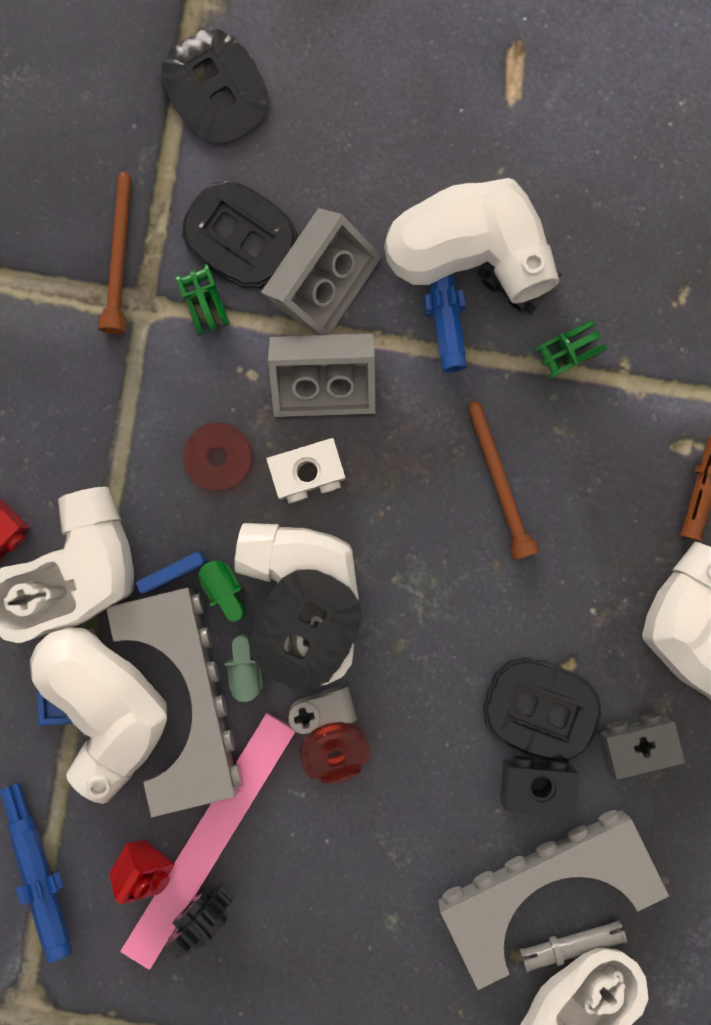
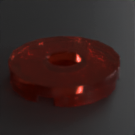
M218 422L203 425L197 429L198 431L192 437L190 436L186 442L183 454L185 470L193 481L205 489L215 491L232 489L241 483L250 471L253 458L250 444L243 433L231 425ZM220 447L225 449L227 460L223 465L216 467L210 463L209 454L214 448Z
M344 722L328 723L314 729L304 739L300 747V760L307 776L313 780V777L321 779V783L326 784L341 783L355 777L361 772L360 767L364 763L367 764L370 758L369 743L363 731L353 724ZM333 751H343L336 757H328V754Z

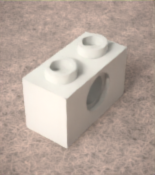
M333 438L266 458L278 498L281 500L287 498L288 504L308 498L307 492L320 488L321 494L341 488L340 482L346 480ZM307 463L317 467V476L310 482H304L298 476L300 467Z

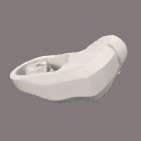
M510 178L483 183L453 185L404 211L393 221L387 232L384 244L387 263L395 275L412 285H429L450 274L472 269L487 261L495 267L494 273L511 303H522L540 297L559 283L550 245L547 244L541 220L527 194L515 180Z
M109 487L84 489L64 495L58 499L62 535H66L63 549L43 555L32 562L0 568V637L3 640L22 643L65 627L77 626L105 611L106 608L117 604L132 594L134 591V568L130 546L120 523L121 517Z
M243 523L241 526L236 547L235 573L267 582L275 580L279 583L281 578L296 570H318L347 585L358 599L353 551L350 544L333 535L306 528ZM311 602L306 603L300 614V618L314 627H320L327 616L325 609ZM290 634L284 644V650L298 658H303L310 647L308 640L296 634ZM354 643L341 667L333 674L328 683L322 685H327L344 676L352 664Z
M694 542L673 568L672 575L657 592L646 616L642 637L644 642L674 675L711 700V547Z
M65 627L49 633L36 645L30 658L31 680L41 696L65 712L73 724L90 737V740L84 742L66 776L71 786L82 796L93 802L104 804L109 802L132 778L133 773L147 760L161 738L167 721V703L137 668L107 648L97 636L84 628Z
M595 948L579 956L541 986L520 1025H632L643 1015L648 1002L646 977L638 963L625 953L617 949Z

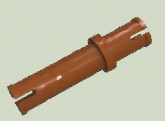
M707 436L701 464L696 465L695 473L698 475L683 528L680 532V536L697 541L703 540L702 536L711 509V436Z

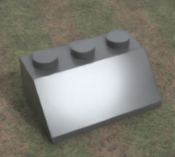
M318 208L261 293L282 312L315 334L330 335L382 258V255L342 214Z
M373 333L270 337L268 365L274 417L376 414Z

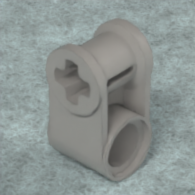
M348 685L330 688L318 694L299 698L293 702L289 709V724L295 732L300 734L336 728L357 720ZM305 708L307 713H314L309 716L308 723H303L301 718H295L299 716V709Z

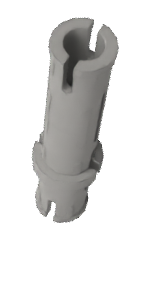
M617 920L610 924L559 939L556 936L549 937L548 942L519 949L521 959L524 961L525 971L528 973L531 970L554 963L558 967L564 965L565 960L581 956L595 948H609L619 944H626L625 931L621 932L623 926Z

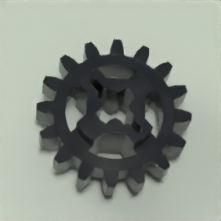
M221 884L214 888L208 896L204 893L197 894L174 919L172 924L176 927L175 932L168 938V942L165 945L178 958L185 955L191 947L198 949L201 946L203 948L227 921V917L224 914L234 897Z

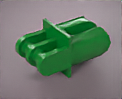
M208 264L204 265L203 270L195 272L193 269L190 270V274L181 277L180 274L176 276L182 298L186 302L198 336L205 334L195 307L196 304H200L211 331L218 329L208 302L212 298L223 325L230 324ZM209 279V285L200 286L199 282ZM194 284L196 290L187 293L185 287Z
M593 320L564 334L560 333L558 336L535 348L536 353L540 352L544 359L542 361L543 366L547 365L551 372L548 375L550 379L571 370L575 366L607 350V346L603 343L576 356L575 352L601 338L599 331H596L572 344L569 341L594 327L595 323ZM555 344L559 352L553 355L550 346ZM561 357L563 358L566 366L562 368L559 367L556 361Z
M211 561L204 564L198 575L200 584L211 602L210 607L219 603L225 616L230 621L235 622L243 618L247 609L238 592L245 587L241 586L231 567L224 561Z

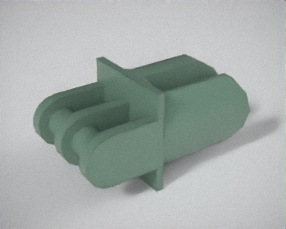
M247 633L240 634L233 640V659L225 662V666L228 669L230 691L232 696L240 702L253 700L263 688V673L257 663L251 658L250 635Z

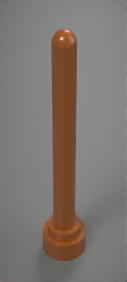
M121 172L117 180L107 308L103 309V313L99 315L98 330L108 334L126 333L127 319L123 317L124 312L120 309L131 191V176L127 172Z
M473 401L469 404L468 410L513 537L510 540L512 547H509L513 561L540 552L536 539L532 540L530 533L526 534L482 406L479 402Z

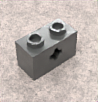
M661 713L644 715L641 717V722L629 725L627 721L611 723L607 725L608 730L598 732L607 770L616 780L685 764L675 721L662 716ZM639 738L645 739L646 742H643L640 745L641 749L637 750L634 746H638L640 744Z

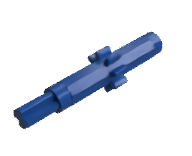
M450 274L429 284L430 294H425L423 300L425 316H434L442 372L444 373L459 372L467 368L459 312L465 311V294L463 289L456 291L454 276Z
M17 783L0 789L9 821L7 826L11 836L10 840L23 881L22 886L15 889L20 905L24 903H29L42 950L45 952L47 963H51L65 958L73 952L56 893L59 889L64 888L59 871L50 873L38 829L35 826L33 816L29 814L21 784Z

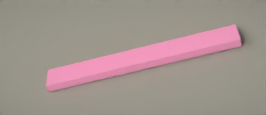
M267 711L235 765L238 764L240 766L243 778V785L239 786V793L234 798L210 804L176 859L175 865L168 875L170 877L168 885L160 894L154 895L121 949V953L145 968L151 969L167 943L168 938L176 928L172 924L174 919L197 894L295 734V731L289 724Z

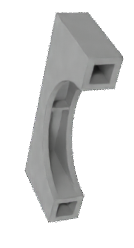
M184 588L106 608L113 642L125 640L139 641L163 652L180 670L191 697L192 725L184 750L169 769L151 776L143 782L151 818L234 798L240 791L239 786L243 785V778L240 766L233 764L231 751H235V742L232 731H226L223 717L227 716V706L224 696H218L215 682L220 681L216 662L210 661L208 648L212 647V640L208 627L203 628L200 614L205 612L201 594H195L194 588Z
M623 810L608 811L598 818V822L587 827L585 825L577 826L567 833V837L557 842H544L536 848V852L526 857H514L505 863L504 868L494 873L492 871L483 872L474 878L473 883L463 888L460 886L453 887L442 895L443 898L438 900L440 913L477 990L510 975L504 956V940L508 924L521 903L529 895L546 884L571 877L597 879L620 890L637 912L669 897L632 819Z

